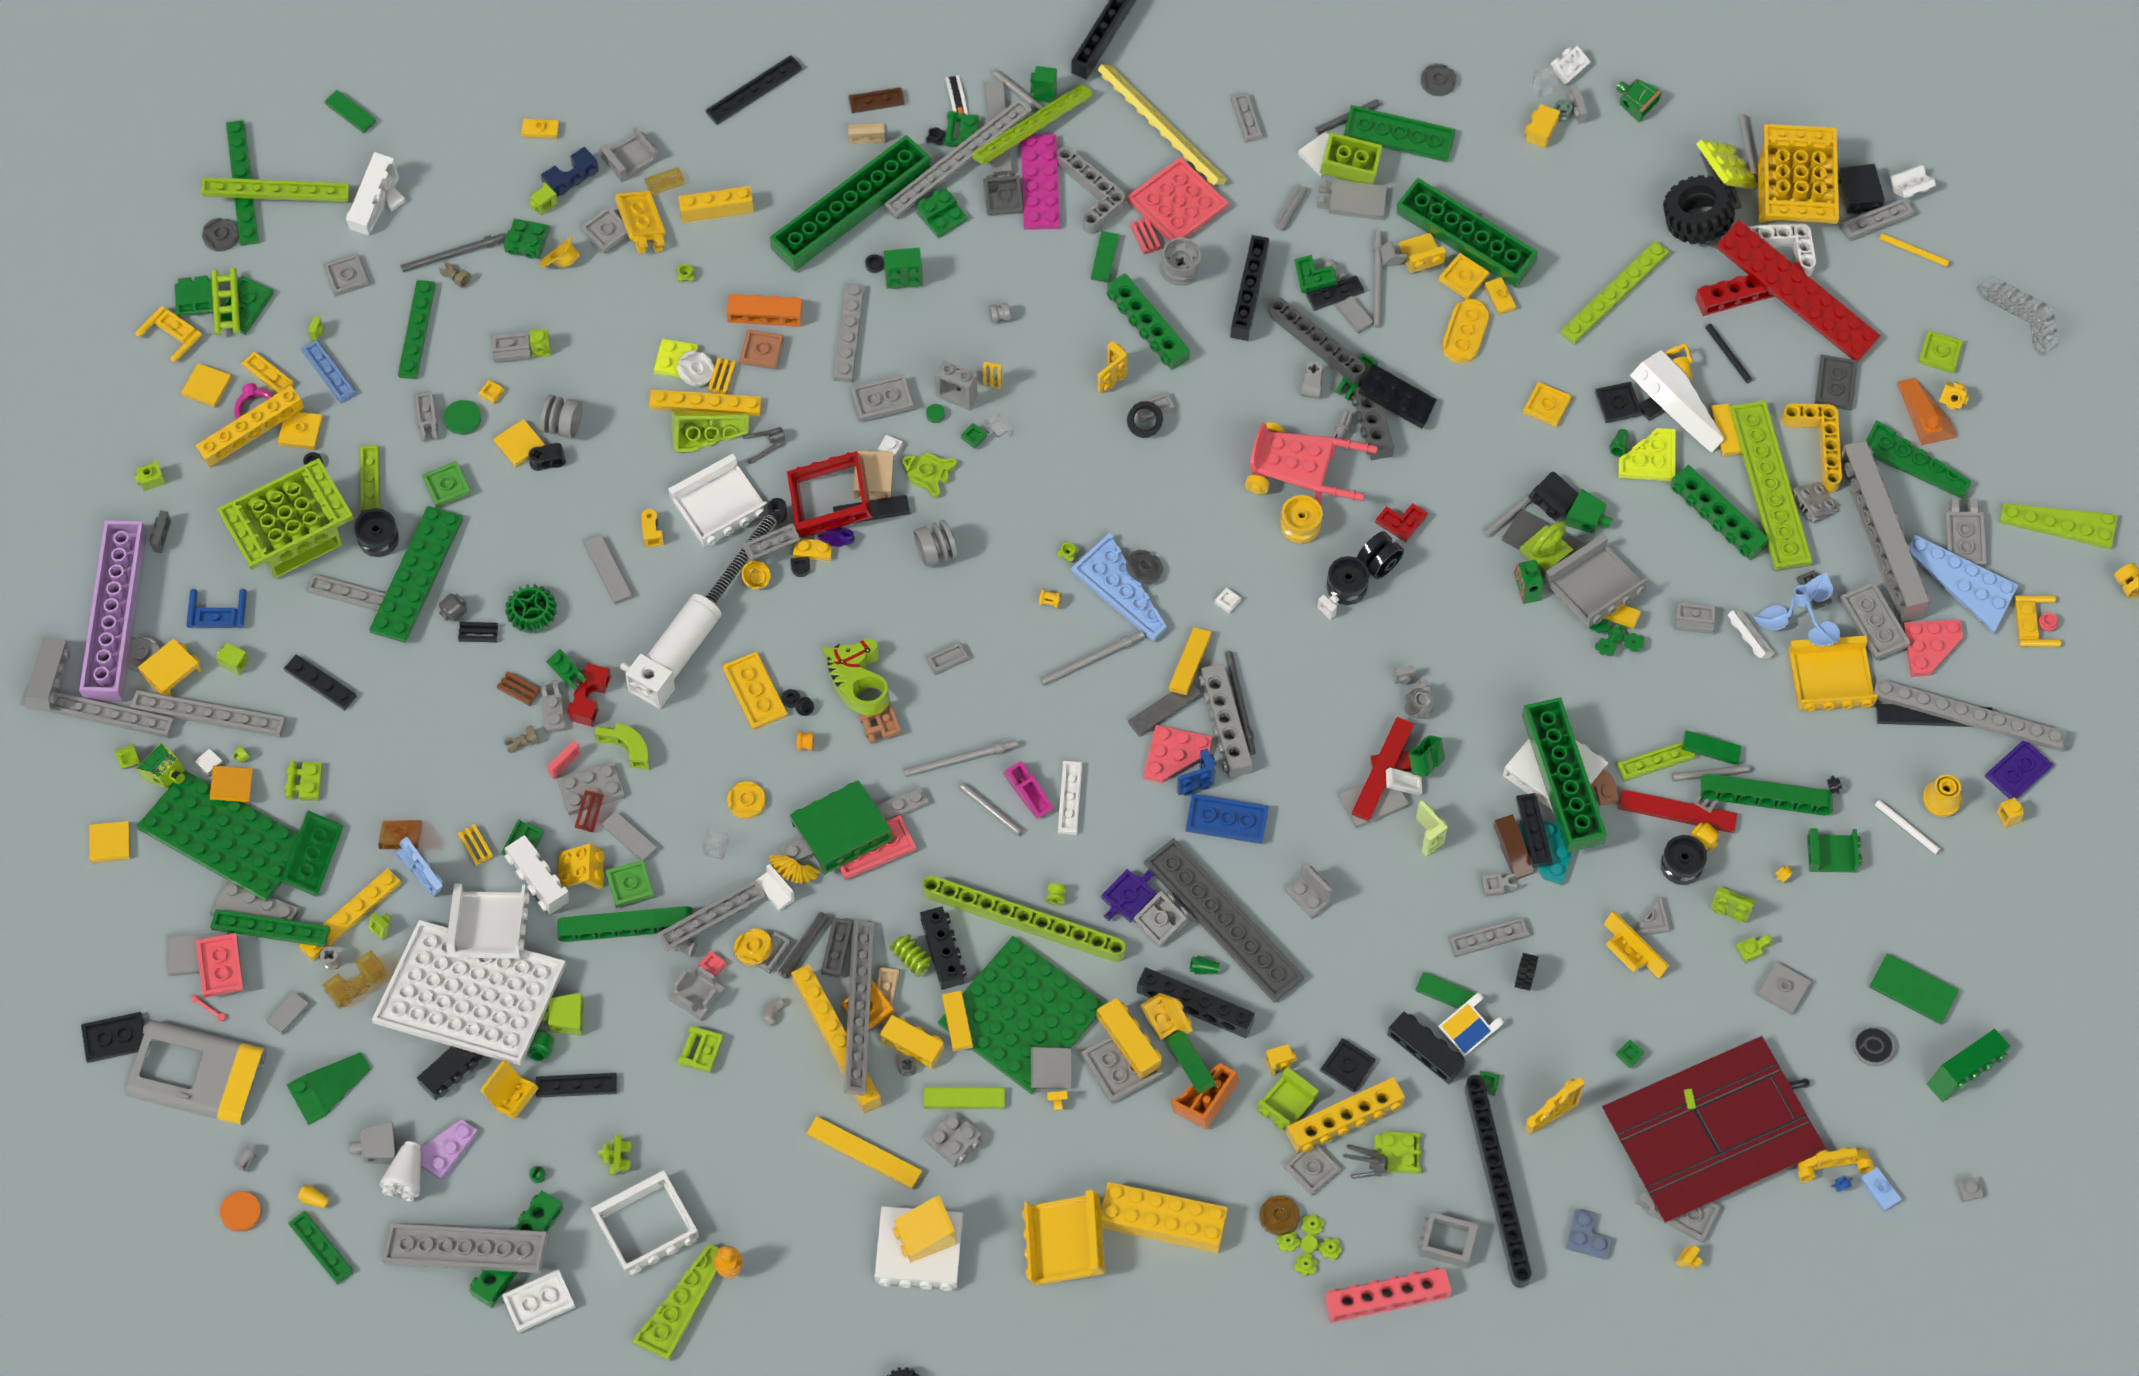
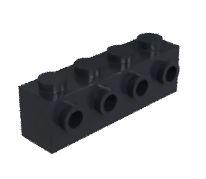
M943 906L920 912L921 924L941 990L963 985L964 977L967 976L965 966L960 965L959 959H962L959 947L955 948L954 941H956L954 930L949 929L948 924H951L949 913L944 912Z

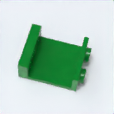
M1810 828L1807 834L1809 872H1857L1858 867L1862 865V854H1859L1858 850L1861 846V837L1857 836V829H1853L1851 835H1818V828Z

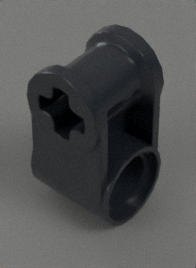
M560 443L534 447L529 451L530 467L535 471L559 468L566 464L563 446Z

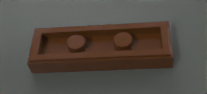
M901 87L849 95V103L853 114L904 105V98Z

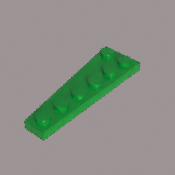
M1876 420L1866 439L1868 447L1872 448L1873 458L1961 499L1964 498L1972 481L1952 468L1947 467L1940 460L1931 458L1923 449H1917L1906 438L1904 440L1897 436L1896 432Z

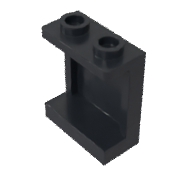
M1875 164L1839 169L1838 184L1842 183L1847 201V214H1859L1883 207L1885 198Z

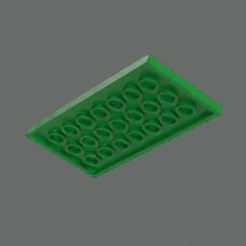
M184 770L182 773L185 776L184 781L181 784L174 782L138 823V830L267 902L282 884L280 879L298 833L242 802L210 800L211 785Z

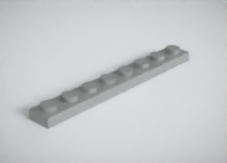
M28 685L26 686V689H25V691H24V694H23L22 699H21V702H20L22 706H27V705H26V700H25V694H26ZM56 692V703L52 704L51 711H49L164 738H169L175 722L170 717Z
M136 690L131 704V709L280 738L286 722L285 717L138 690Z
M921 786L878 804L876 807L884 820L887 821L899 815L903 817L929 805V801ZM803 838L779 848L781 855L793 858L798 863L814 856Z

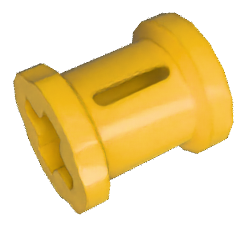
M1042 588L1039 605H1051L1058 609L1061 592L1053 593Z

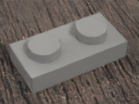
M1578 84L1571 85L1570 91L1567 93V99L1573 106V117L1577 118L1578 124L1586 123L1588 113Z

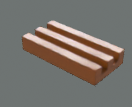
M508 671L505 677L501 679V683L497 685L498 690L528 706L532 704L540 692L538 687ZM505 685H508V686L514 688L515 690H517V691H519L520 693H523V694L529 696L530 698L527 699L526 697H524V696H522V695H520V694L514 692L513 690H511V689L505 687Z

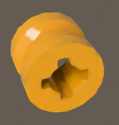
M798 731L796 749L813 751L814 732L806 734Z

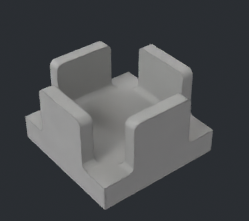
M700 966L697 970L692 967L689 971L684 969L674 982V991L669 996V1001L702 1021L723 994L725 988L716 982L713 974Z

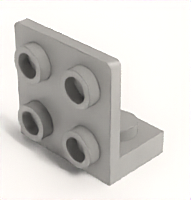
M1304 863L1301 867L1300 878L1287 887L1285 892L1313 919L1329 906L1331 886L1325 879L1322 880L1318 876L1314 867Z

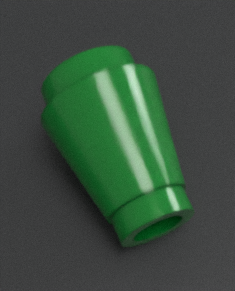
M1618 430L1610 443L1609 448L1612 455L1621 457L1627 452L1629 435L1627 430Z
M1199 955L1197 957L1192 956L1190 972H1194V975H1218L1220 963Z

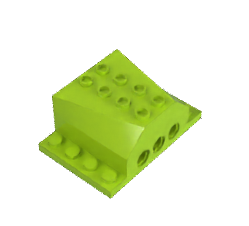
M319 458L217 508L218 514L249 568L252 570L267 563L274 579L342 546L337 527L354 519L353 514Z

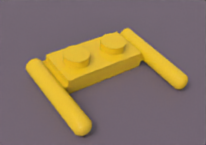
M160 306L135 332L137 337H141L155 323L157 327L182 343L183 345L171 356L173 362H177L202 336L198 330L196 331L194 327L168 309L166 310L163 306Z
M2014 595L2019 647L2061 646L2062 642L2060 639L2038 638L2039 632L2035 603H2055L2056 596Z

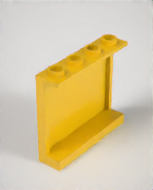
M1867 636L1840 637L1837 643L1828 646H1816L1809 640H1794L1790 642L1788 654L1798 711L1805 710L1806 712H1811L1816 709L1829 711L1834 708L1851 709L1860 706L1869 708L1875 705L1878 696L1873 695L1874 691L1866 653Z
M1094 1190L1085 1191L1086 1196L1031 1205L1028 1202H1024L1022 1215L1026 1229H1024L1023 1234L1027 1243L1025 1257L1028 1261L1026 1277L1035 1286L1105 1274L1100 1195Z

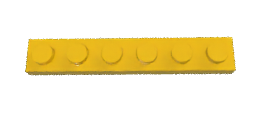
M651 389L649 409L737 413L760 417L762 397Z
M387 868L323 924V926H329L331 929L326 947L336 942L402 884L401 880ZM306 944L299 945V949L312 961L320 956L322 949L325 948Z

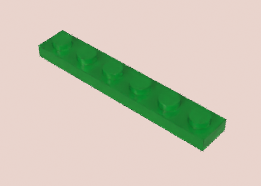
M416 281L398 371L399 378H418L436 286L434 281Z
M217 909L210 925L213 931L326 947L331 931L329 926Z

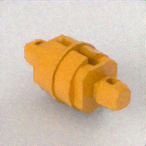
M721 1247L714 1259L715 1269L724 1278H736L743 1266L741 1254L734 1247Z

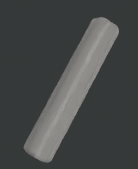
M1298 185L1275 223L1277 229L1284 230L1306 193L1304 186Z

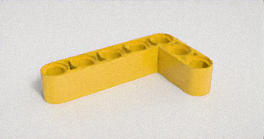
M1791 403L1786 405L1781 417V421L1785 426L1819 428L1822 486L1828 493L1836 492L1842 480L1837 408L1830 404Z

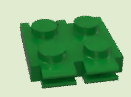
M208 275L195 277V282H192L191 277L178 278V283L175 284L176 316L181 317V315L185 314L197 315V313L204 312L213 313L212 281L209 280Z

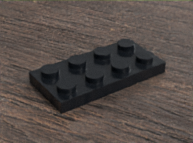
M1375 364L1370 366L1358 391L1359 394L1421 429L1425 426L1437 401L1432 396Z

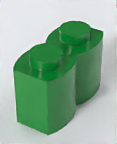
M1429 735L1420 742V745L1414 747L1409 752L1413 775L1426 777L1434 770V767L1439 766L1444 761L1445 754L1441 737Z

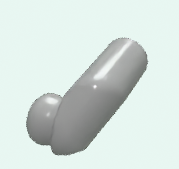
M781 998L776 999L764 1008L762 1018L769 1026L776 1022L775 1012L784 1007Z

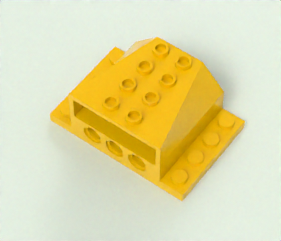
M1764 124L1763 146L1758 160V224L1780 220L1838 223L1837 128Z

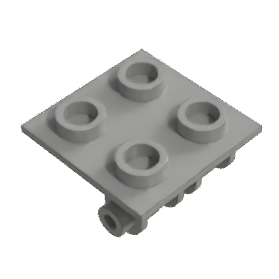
M1819 482L1793 488L1794 500L1799 508L1802 509V512L1805 513L1809 522L1816 523L1819 520V516L1840 511Z

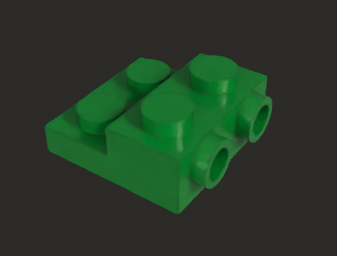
M946 188L943 190L937 189L932 194V197L929 199L923 198L918 202L917 215L937 238L942 237L967 221V215L957 205V200Z
M514 218L511 229H508L503 244L505 252L510 255H522L530 259H540L550 230L549 225Z

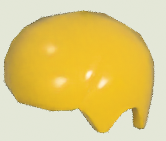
M752 560L744 565L742 580L746 586L759 590L769 584L771 573L765 563Z

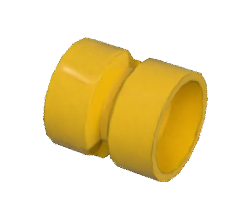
M2130 563L2120 568L2114 574L2116 581L2120 586H2123L2122 590L2129 599L2139 596V569L2135 563Z

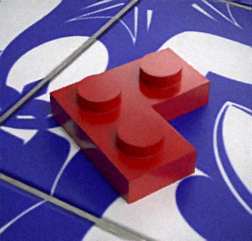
M1413 503L1402 516L1386 506L1376 518L1375 523L1406 543L1426 519L1428 513Z

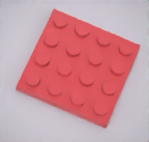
M1181 157L1127 196V201L1144 218H1147L1150 224L1168 241L1179 237L1187 238L1229 205Z

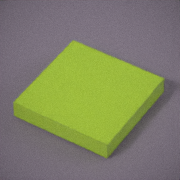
M1928 330L1918 363L1954 374L1963 340Z

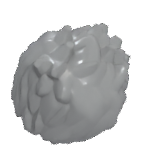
M1427 680L1421 683L1417 681L1411 691L1404 697L1403 709L1406 714L1416 719H1428L1430 712L1435 706L1434 695L1431 687L1428 686Z

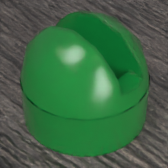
M534 1166L530 1169L529 1176L532 1182L541 1183L545 1180L546 1173L541 1166Z

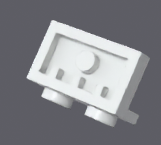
M1578 45L1572 49L1568 47L1561 53L1563 56L1560 59L1558 57L1550 63L1551 67L1547 70L1549 73L1554 71L1564 85L1590 63V60Z

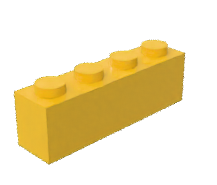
M750 186L678 196L682 223L754 213Z
M1116 997L1098 1008L1096 1017L1138 1077L1143 1079L1161 1067L1162 1056L1157 1049L1152 1048L1147 1034H1142L1137 1020L1134 1017H1130L1125 1003H1120Z

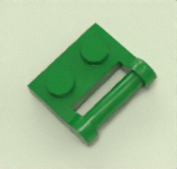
M949 111L947 113V134L943 144L948 147H957L977 132L979 115L959 114L955 111ZM955 122H960L958 139L953 138Z

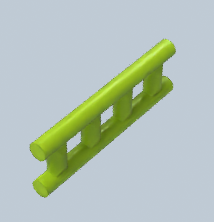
M230 268V274L218 275L217 270L211 271L214 333L216 336L222 335V329L233 328V333L235 334L240 333L236 268ZM230 282V290L219 291V283ZM231 297V305L220 306V298ZM232 313V321L221 322V314Z

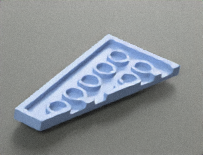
M1111 533L1105 536L1071 568V572L1136 628L1140 631L1142 630L1153 642L1166 631V624L1157 609L1152 605L1141 583L1133 579L1127 572L1126 560L1119 546L1114 542Z

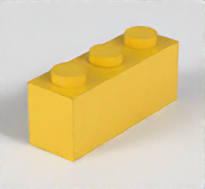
M892 1015L880 1033V1042L906 1056L914 1058L915 1061L930 1069H933L944 1051V1042H942L941 1038L925 1033V1030L919 1026L914 1027L908 1024L907 1020L900 1016L895 1017Z

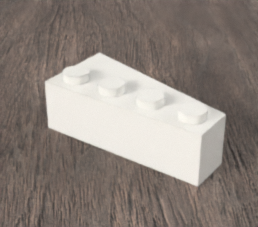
M374 152L352 207L346 215V221L350 230L370 235L387 202L389 191L395 187L399 180L394 158Z

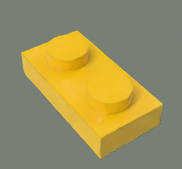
M801 539L799 542L794 543L793 558L809 557L810 560L831 561L833 547L829 543H824L820 540Z

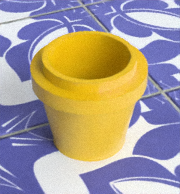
M1946 774L1930 782L1922 795L1925 808L1933 815L1939 817H1948L1955 814L1962 804L1959 780L1952 775Z

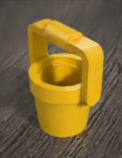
M1686 344L1676 345L1664 352L1667 356H1672L1685 349L1687 357H1678L1672 361L1692 382L1691 363L1693 362V357L1689 346Z

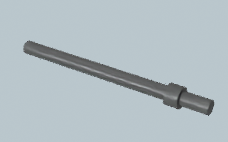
M506 233L495 236L489 235L482 240L402 264V271L405 272L487 246L488 248L494 246V243L505 240Z

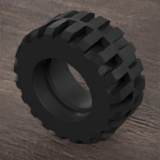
M1698 175V177L1694 178L1693 176L1688 177L1687 180L1682 179L1665 196L1663 210L1668 230L1675 238H1679L1682 242L1686 243L1688 241L1690 244H1705L1707 241L1713 242L1717 237H1722L1725 234L1724 232H1727L1734 223L1735 208L1732 193L1723 181L1715 180L1712 176L1704 177V175ZM1700 205L1712 207L1701 214L1686 213L1691 208Z

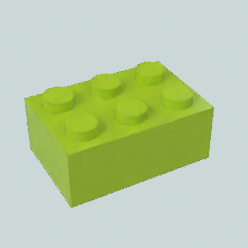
M1330 132L1320 173L1352 182L1373 184L1382 145Z

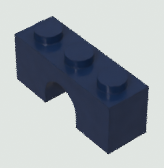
M585 146L570 155L573 166L572 170L561 171L555 165L541 174L542 183L545 182L556 193L557 197L564 195L569 189L580 185L582 181L594 176L599 171L596 158Z

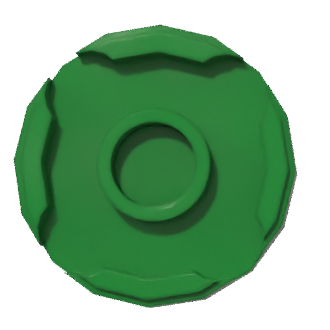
M459 400L453 402L444 412L445 425L454 434H470L480 425L481 413L479 407L471 401Z

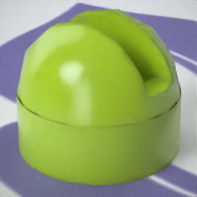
M241 745L234 751L233 756L237 762H245L250 758V755Z

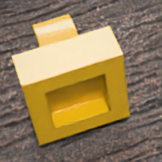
M1067 1091L1046 1093L1047 1101L1053 1100L1054 1110H1062L1061 1099H1068Z
M1695 1245L1686 1246L1675 1263L1681 1268L1686 1266L1695 1269V1267L1699 1268L1703 1262L1702 1259L1696 1256L1700 1249Z

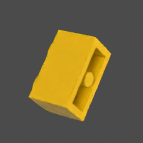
M1540 104L1538 110L1534 109L1531 116L1532 122L1527 124L1524 131L1527 134L1525 141L1546 148L1559 121L1560 111Z

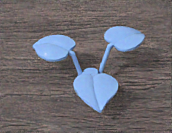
M1826 572L1815 577L1807 584L1798 585L1794 588V598H1791L1789 612L1781 605H1774L1754 616V620L1761 627L1768 630H1780L1789 624L1787 617L1791 616L1796 603L1799 607L1808 608L1816 627L1808 633V639L1813 645H1833L1840 639V631L1837 625L1829 621L1818 625L1810 606V601L1822 602L1829 599L1833 594V586Z

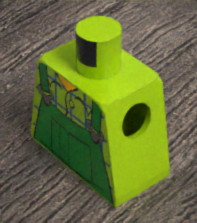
M162 742L136 768L143 780L165 789L173 782L181 784L185 779L184 774H182L185 768Z

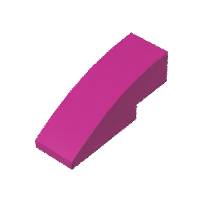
M1022 760L1003 772L1017 795L1037 819L1054 809L1034 776L1030 775Z

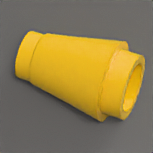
M306 1184L302 1186L297 1199L301 1200V1203L325 1209L330 1199L312 1185L308 1186Z

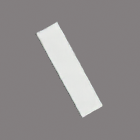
M1063 761L1058 834L1077 835L1082 762Z

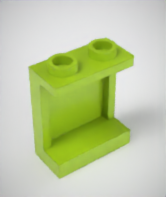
M1287 1067L1283 1071L1280 1080L1262 1100L1260 1099L1257 1102V1109L1261 1116L1271 1119L1278 1129L1286 1131L1287 1126L1299 1121L1317 1100L1319 1090Z

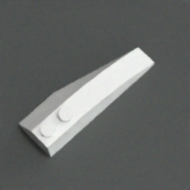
M1662 350L1643 361L1630 375L1675 421L1711 453L1725 440L1716 423L1710 417L1706 406L1700 400L1696 389L1690 383L1689 377Z

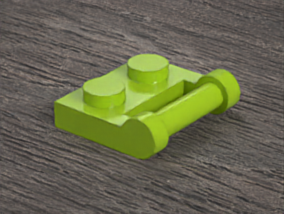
M690 1026L681 1057H678L676 1063L681 1067H689L711 1074L724 1037L722 1034ZM696 1037H701L693 1060L688 1059Z

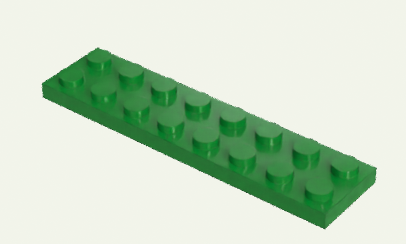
M430 506L426 507L370 626V633L403 643L407 642L463 521L462 515Z

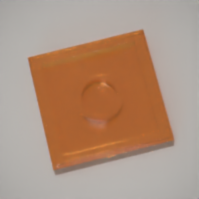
M422 820L383 821L378 843L379 849H402L399 844L405 837L418 849L422 831Z

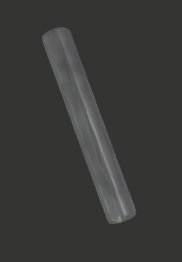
M823 912L818 913L779 969L778 973L781 977L785 979L789 977L828 921V915Z

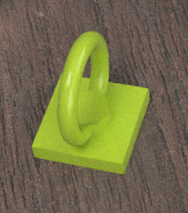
M1558 521L1550 527L1544 526L1519 549L1530 561L1536 560L1539 569L1544 574L1548 569L1573 553V548L1561 539L1566 530V524L1563 521Z

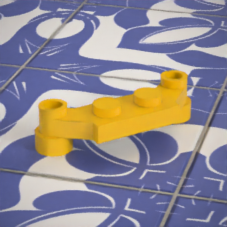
M1848 1147L1831 1152L1824 1150L1816 1154V1156L1797 1164L1800 1182H1809L1815 1179L1814 1170L1857 1164L1859 1173H1868L1875 1167L1867 1149L1856 1150V1148L1849 1149Z

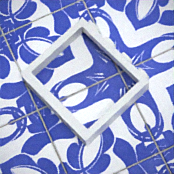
M664 1170L591 1208L596 1222L626 1276L639 1273L648 1264H656L660 1261V1258L665 1255L675 1254L680 1247L692 1245L699 1238L694 1223ZM664 1187L688 1232L627 1264L603 1218Z

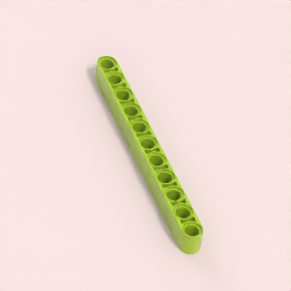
M927 876L923 880V894L930 900L1113 962H1120L1125 957L1126 946L1124 941L1119 938L936 876ZM930 885H933V886L936 887V888L933 889V890L927 889V887L930 886ZM947 892H953V893H955V894L952 895V896H947V895H946ZM971 898L973 901L965 902L964 899ZM984 904L991 905V907L987 909L983 908L982 906ZM1003 910H1007L1010 913L1007 915H1003L1000 912ZM1024 916L1027 917L1028 920L1021 921L1019 920V918ZM1045 923L1047 926L1039 927L1038 924ZM1058 929L1065 930V932L1062 934L1057 933L1056 931ZM1081 935L1084 938L1082 940L1075 939V936ZM1098 941L1101 942L1102 945L1095 946L1093 943ZM1119 948L1121 951L1116 953L1112 949Z

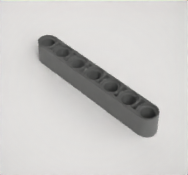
M1275 298L1271 301V318L1348 381L1356 385L1363 383L1365 379V364L1284 299Z

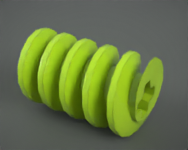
M910 934L897 938L890 945V950L894 951L895 956H899V960L904 962L906 967H910L909 970L915 973V977H920L928 970L932 957L924 958L927 954L926 951L919 953L922 947L921 945L914 947L917 942L916 940L909 942Z

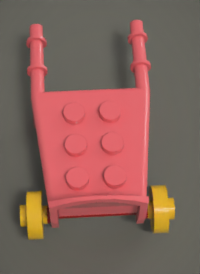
M1261 423L1250 461L1252 475L1246 478L1245 488L1255 494H1266L1270 486V482L1266 479V476L1313 490L1314 498L1320 505L1322 504V493L1333 495V497L1350 498L1351 501H1354V499L1363 501L1365 496L1363 493H1358L1356 490L1338 489L1337 486L1335 488L1323 486L1330 458L1335 457V446L1345 447L1346 450L1350 448L1365 451L1366 454L1367 452L1376 454L1378 446L1369 445L1368 442L1366 444L1354 442L1351 439L1343 440L1333 437L1285 433V429L1276 423Z

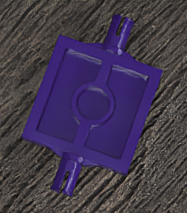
M1126 869L1101 895V899L1111 908L1104 914V918L1110 921L1116 914H1119L1131 923L1134 920L1133 918L1157 895L1147 883L1154 876L1153 872L1148 869L1140 877Z

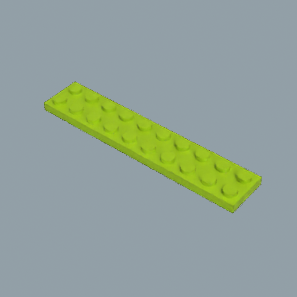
M1766 401L1729 406L1762 529L1769 538L1767 546L1774 571L1811 565V555Z

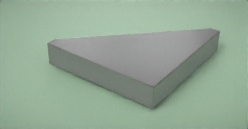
M1662 896L1658 898L1635 930L1639 936L1670 931Z

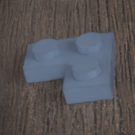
M1576 1209L1566 1249L1606 1260L1611 1238L1591 1233L1596 1214Z

